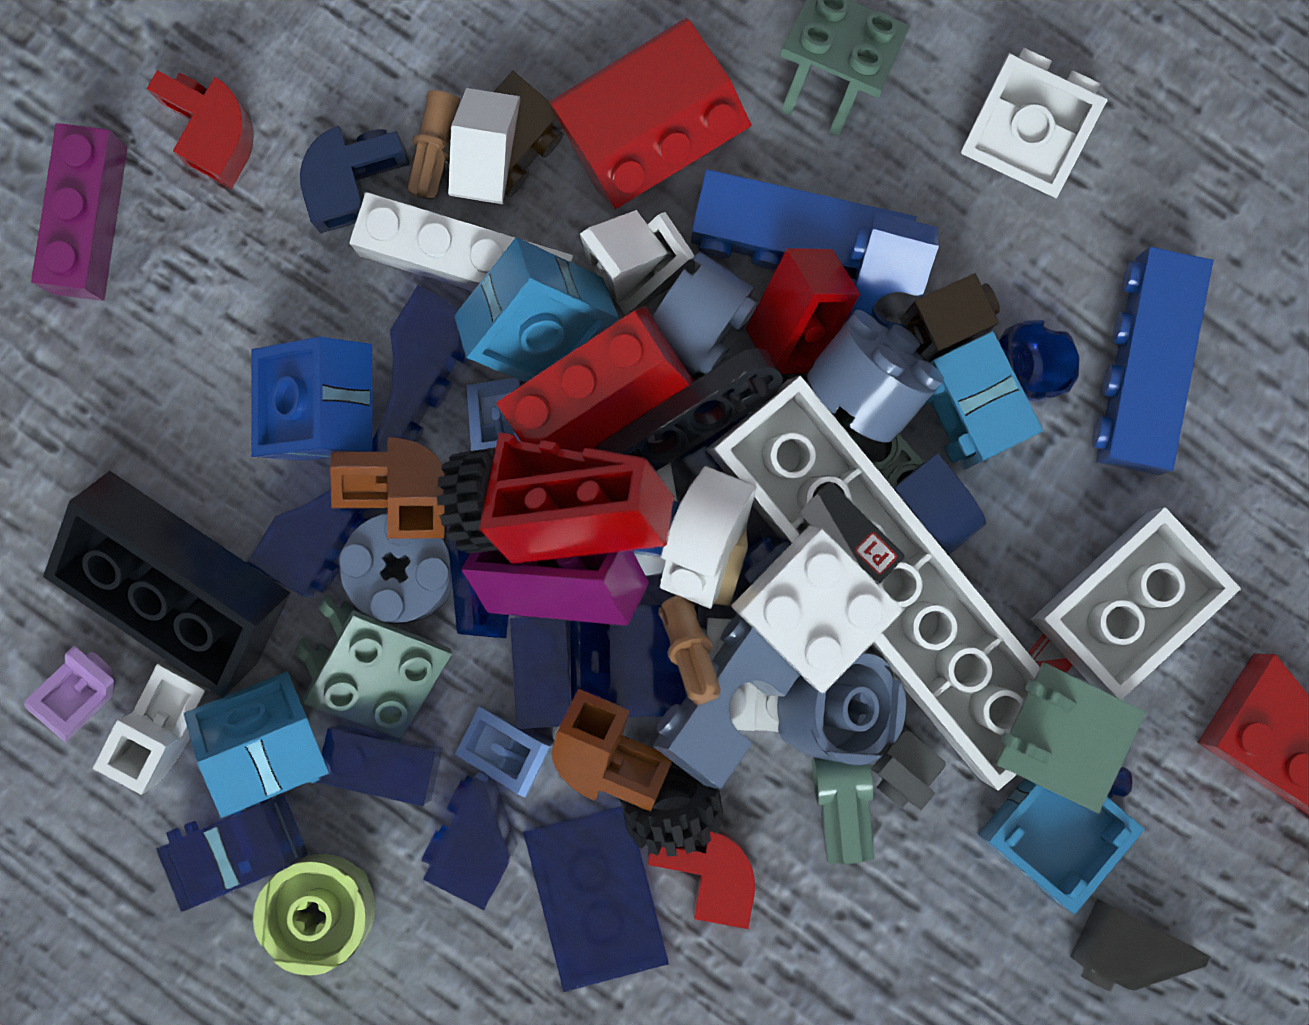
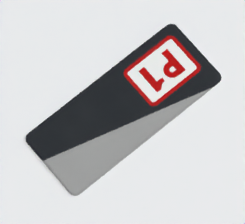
M828 482L800 511V515L811 526L823 529L878 585L904 559V554L831 482Z

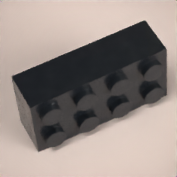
M108 471L69 501L43 575L52 584L222 699L257 665L291 594L290 591L111 471Z

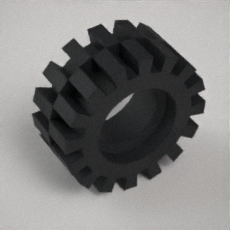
M496 447L451 455L449 457L450 461L444 462L441 468L446 476L438 477L437 486L443 489V495L437 496V506L444 505L445 513L440 515L442 525L449 524L450 528L446 533L450 541L456 540L455 547L460 551L466 550V553L498 550L479 530Z
M673 761L654 805L670 797H686L691 799L685 805L672 810L652 808L650 812L620 799L630 838L634 837L635 844L641 849L647 844L649 853L654 855L659 854L661 847L666 848L667 857L677 856L676 847L684 846L686 854L696 851L694 841L698 840L705 846L711 841L710 831L718 833L721 827L720 819H723L720 790L701 784Z

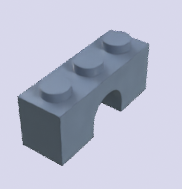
M739 614L724 629L721 635V640L724 644L713 660H711L721 688L719 697L708 701L704 705H696L687 695L681 705H673L660 720L657 726V731L660 735L652 745L701 784L722 789L753 743L740 733L731 721L729 706L734 692L741 685L749 682L765 695L785 696L800 675Z

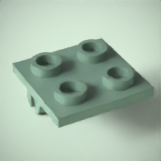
M806 0L780 53L781 57L799 64L781 112L791 116L812 65L848 80L850 84L829 133L839 137L859 90L879 98L910 25L900 22L886 13L877 12L851 0Z
M331 595L325 596L319 609L323 615L330 619L338 640L330 654L322 644H319L315 651L311 649L307 638L301 639L298 643L295 653L306 663L312 678V682L303 696V704L402 739L452 655L451 648L358 613L346 601H343L339 608L334 604V599Z
M1042 662L1034 681L1031 679L1028 681L1025 688L1028 694L1010 732H1004L1000 742L1004 745L995 764L1099 814L1147 712Z

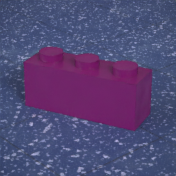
M55 123L31 283L53 295L99 301L105 300L128 149L110 130Z
M499 550L470 553L461 569L488 613L628 626L649 584L633 550L513 564Z

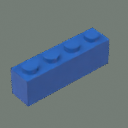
M706 169L692 228L691 243L700 245V252L714 257L730 258L731 252L751 256L753 264L773 270L777 269L787 248L833 249L850 278L855 279L860 261L851 259L853 246L859 227L870 228L874 211L916 221L917 216Z
M1149 247L1137 256L1135 261H1129L1122 283L1123 292L1129 293L1125 313L1120 312L1118 314L1112 335V342L1119 344L1115 365L1110 364L1108 366L1102 386V394L1109 396L1105 417L1099 416L1092 438V446L1099 448L1096 463L1154 475H1161L1174 470L1214 260Z

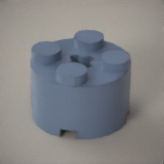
M699 252L693 258L694 261L701 265L695 274H690L683 270L653 315V319L693 378H696L701 372L706 375L720 365L729 351V348L722 344L732 327L742 331L759 304L751 298L755 287L702 252Z
M856 310L815 360L814 366L807 376L808 382L816 396L833 414L841 406L855 417L848 426L858 433L880 442L892 441L906 427L944 382V377L938 369L925 361L916 352L920 342L910 331L898 324H894L889 330L861 310Z
M388 513L373 517L360 525L349 537L339 557L342 584L351 602L364 614L383 622H417L433 615L449 599L455 582L456 557L445 535L444 538L388 539ZM394 557L402 560L409 559L411 562L405 568L408 576L405 581L389 577L388 573L393 569L391 560Z
M862 653L823 694L799 675L785 696H778L779 735L785 743L791 744L799 752L811 757L851 765H866L875 762L883 756L877 754L884 749L888 742L895 743L901 734L906 715V697L900 680H894L886 667L891 666L884 659L868 653Z

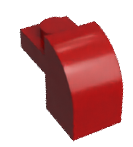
M157 70L147 90L161 105L190 120L175 145L173 152L187 166L232 189L245 167L253 147V127L247 111L227 85L216 77L213 78L208 89H206L203 85L182 73H178L175 79Z
M719 829L718 833L710 831L711 841L704 847L695 845L696 851L686 854L684 846L676 847L677 856L667 857L665 847H661L658 855L648 853L649 866L699 875L693 907L695 920L749 929L755 896V878L744 849L731 835Z

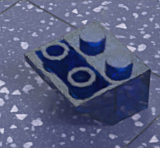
M638 605L628 626L570 620L571 703L578 689L630 710L629 717H663L673 705H681L687 697V692L678 664L671 662L668 655V649L671 646L670 640L658 611L659 608H662V605ZM694 605L698 619V605Z
M480 771L474 778L467 775L465 780L460 781L446 809L455 814L449 827L442 825L439 831L436 830L421 861L430 865L423 878L424 881L484 910L494 895L518 845L497 781Z

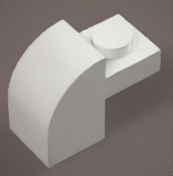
M704 466L683 498L670 527L667 546H664L661 558L665 559L666 562L659 588L707 608H712L719 597L729 555L746 529L757 486Z
M165 661L157 664L134 711L116 721L93 769L140 795L155 787L175 764L190 740L183 713L202 706L210 690Z

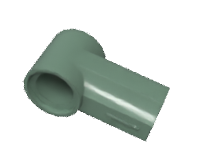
M813 757L814 789L817 804L821 805L826 861L828 864H853L874 860V844L869 801L873 800L871 763L851 765Z

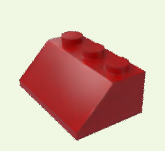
M688 18L681 20L549 101L595 189L615 210L752 126L730 78Z
M645 306L634 310L497 401L496 404L520 441L539 445L541 440L556 442L561 449L583 452L584 448L593 449L599 443L680 392L694 381Z

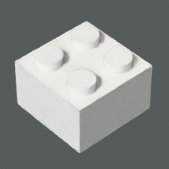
M811 525L731 605L810 685L822 694L904 611L823 529Z

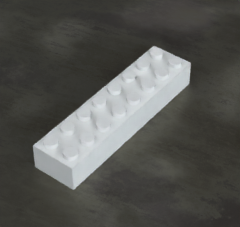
M798 376L787 380L780 387L777 394L749 412L706 450L727 475L757 486L752 506L787 548L810 525L800 515V511L828 482H831L904 554V559L879 584L904 611L869 647L878 657L884 659L891 666L886 667L897 680H900L903 688L977 777L999 791L1017 775L995 764L1004 745L1000 741L1004 732H1010L1028 694V691L1025 690L1029 679L1034 681L1040 667L832 413L819 400L804 379Z

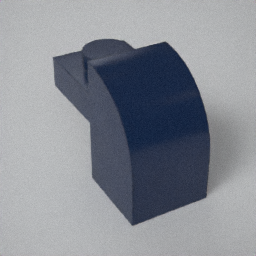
M336 126L322 133L310 145L301 164L300 185L310 222L320 234L356 224L364 199L359 179L410 165L404 144L397 131L388 133L385 129L368 131L359 135L356 143L349 144L340 126Z
M938 453L928 458L893 487L948 556L986 525V519L979 505Z

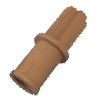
M430 90L426 97L427 103L419 135H414L412 138V143L416 146L407 184L408 193L421 199H435L438 196L446 162L442 149L451 140V125L456 115L457 107L460 104V99L453 94Z
M680 596L669 598L661 604L662 608L658 610L670 640L671 646L668 649V655L671 662L678 664L688 697L696 705H704L708 701L717 699L721 692L709 656L713 646L710 638L703 635L693 601Z

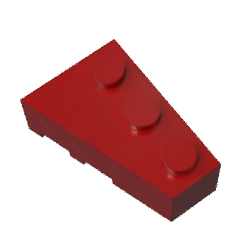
M499 432L479 530L512 564L667 546L674 495L644 458L584 448L583 452L561 449L556 442L541 440L538 445L518 441L512 434Z

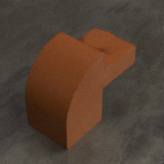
M387 437V452H331L332 508H387L388 539L444 538L445 525H442L440 515L445 513L444 505L437 506V496L443 495V489L437 486L438 477L444 476V472L441 470L442 463L425 446L414 441L395 437Z
M578 689L557 730L554 741L552 760L557 772L573 789L595 802L600 791H603L651 812L672 761L658 750L623 736L630 710Z

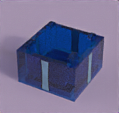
M285 794L275 799L271 797L261 801L260 805L254 804L245 808L246 811L199 830L195 820L184 825L187 834L182 837L178 827L166 832L169 843L156 848L181 913L284 870L308 855Z

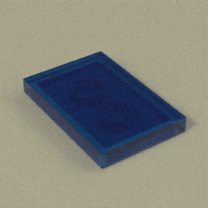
M621 805L524 830L523 834L563 992L669 964L641 850L635 844L634 837L630 838L627 832Z

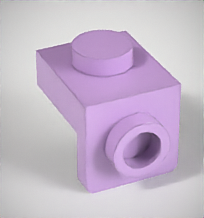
M73 646L65 653V663L25 700V708L66 743L113 697L114 680L111 677L113 671L97 654L89 652L85 655L77 647Z

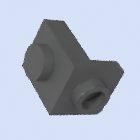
M903 730L895 743L888 747L883 756L878 759L871 769L883 779L876 788L902 809L907 802H910L922 810L935 795V792L929 786L945 768L946 763L913 733Z

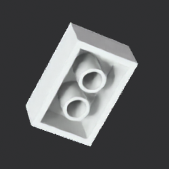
M1164 507L1147 511L1032 617L1031 620L1092 686L1122 700L1241 588L1169 510Z

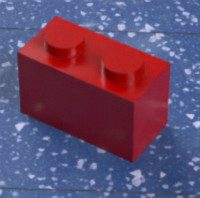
M787 248L746 330L756 348L765 349L771 353L781 374H808L814 366L815 360L842 328L859 298L860 292L833 249Z

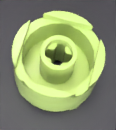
M330 854L305 856L276 873L260 891L253 913L255 936L261 947L263 946L274 959L273 962L282 969L299 975L326 973L344 963L366 940L375 918L374 893L366 873L348 860ZM313 902L318 904L319 911L326 914V918L319 924L314 923V914L306 913L305 910Z

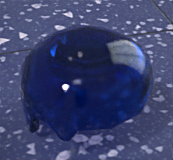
M1027 320L1022 323H1016L1006 328L999 339V343L1029 402L1043 401L1068 393L1079 378L1080 356L1073 337L1067 331H1054L1046 328L1044 320Z

